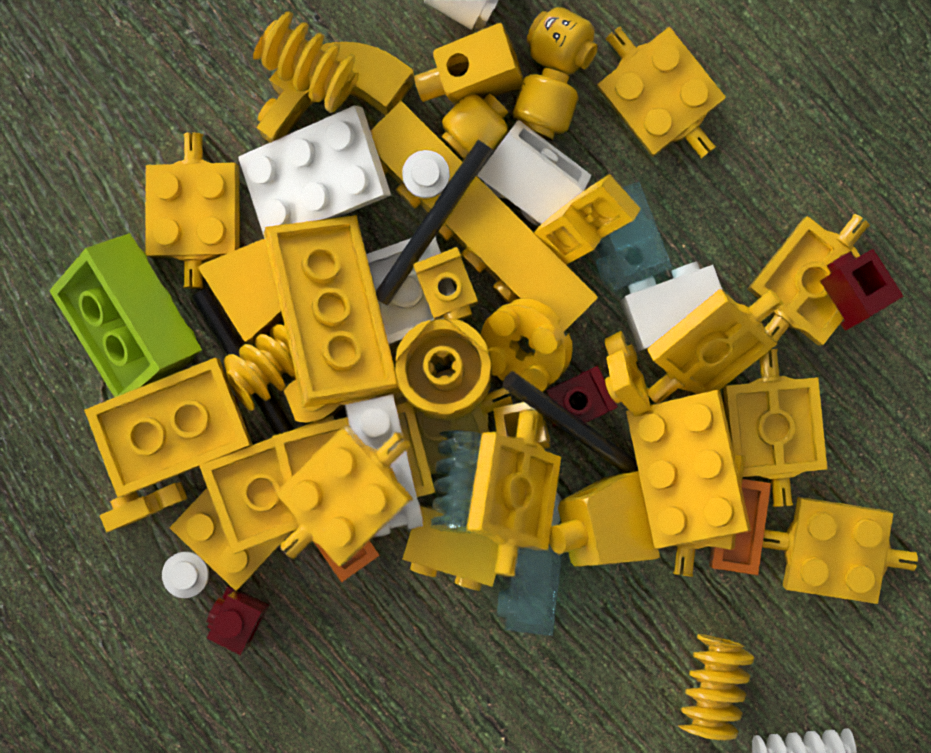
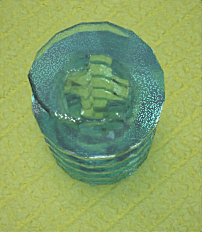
M461 430L442 431L439 434L448 440L438 443L437 452L446 459L436 463V471L445 477L435 481L434 490L444 496L434 499L432 508L443 515L431 519L430 527L453 533H475L468 531L467 526L482 434Z

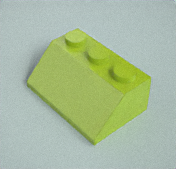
M131 233L85 248L49 290L114 398L173 375L202 351L194 332L187 326L174 305L170 293L161 284L150 266L146 254L139 248Z

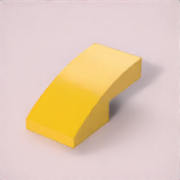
M609 174L560 208L544 221L534 233L567 265L593 251L600 240L606 235L632 222L641 208Z

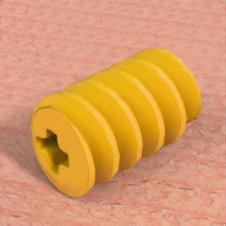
M287 11L278 20L273 21L260 37L253 53V60L262 58L264 68L267 70L277 69V75L283 81L293 79V86L299 92L309 89V97L312 101L320 102L325 99L324 107L328 112L332 113L348 98L358 80L359 74L352 71L355 56L350 54L343 61H337L340 46L335 43L324 52L321 50L324 35L321 32L317 33L308 41L305 38L309 24L302 22L292 30L290 26L293 20V13Z
M280 324L272 326L270 337L266 334L257 336L255 347L250 344L243 345L239 349L240 358L234 354H229L224 359V368L229 384L241 403L250 411L255 409L251 395L256 393L263 400L268 401L271 398L267 388L269 383L278 390L283 391L286 388L282 377L284 373L288 374L293 380L297 379L286 330Z
M698 634L697 639L708 645L709 648L708 651L693 653V657L705 664L704 669L689 671V675L701 684L699 688L685 689V694L696 700L697 703L696 706L681 708L682 713L693 719L692 724L678 726L686 732L707 739H736L739 731L729 722L740 720L743 713L732 703L744 702L747 694L735 684L748 683L751 677L748 672L739 666L751 665L754 663L755 658L751 653L743 649L744 645L716 636Z

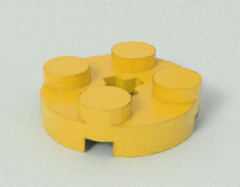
M522 298L501 306L486 319L482 327L481 336L489 350L492 375L497 376L503 381L510 372L514 371L536 388L544 391L566 371L572 359V340L569 333L566 336L564 335L563 329L558 324L561 318L553 309L539 301ZM523 336L528 338V345L535 350V353L530 352L528 354L520 348L518 341Z

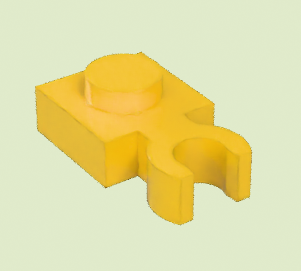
M622 331L605 338V346L609 354L606 360L610 374L605 379V383L610 396L615 403L622 402L634 417L651 410L644 376L637 368L636 362L638 359L634 346L632 344L626 345Z
M181 482L173 483L140 498L137 491L124 497L116 498L110 501L113 509L99 516L106 532H110L188 499Z

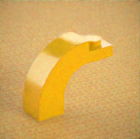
M356 42L322 44L321 50L324 52L335 43L340 46L336 59L339 62L343 61L350 54L355 56L352 71L358 73L359 76L350 95L366 101L385 116L402 101L415 83L412 68L377 47ZM277 70L269 78V81L280 96L277 100L271 98L266 102L258 115L260 123L256 127L262 137L268 142H273L288 135L307 108L314 103L309 97V89L299 92L293 86V79L283 81L277 75Z

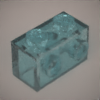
M640 182L623 187L625 192L641 208L635 219L603 237L597 245L601 258L596 259L599 274L605 285L612 283L615 293L645 279L656 278L666 274L673 268Z
M550 545L548 546V551L519 548L515 570L516 575L515 577H509L508 589H499L496 616L504 617L505 630L553 636L562 554L555 553Z

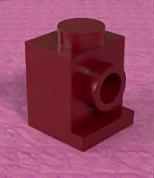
M874 249L855 258L852 251L844 254L827 265L831 274L820 280L845 320L840 323L844 331L904 297Z
M598 365L544 391L547 396L585 423L618 408L608 392L605 379ZM574 392H580L586 398V405L581 410H575L570 406L569 398ZM550 421L553 428L557 427V425Z
M228 585L222 598L218 597L207 617V628L211 630L206 639L241 655L250 646L270 605L241 590L235 591Z

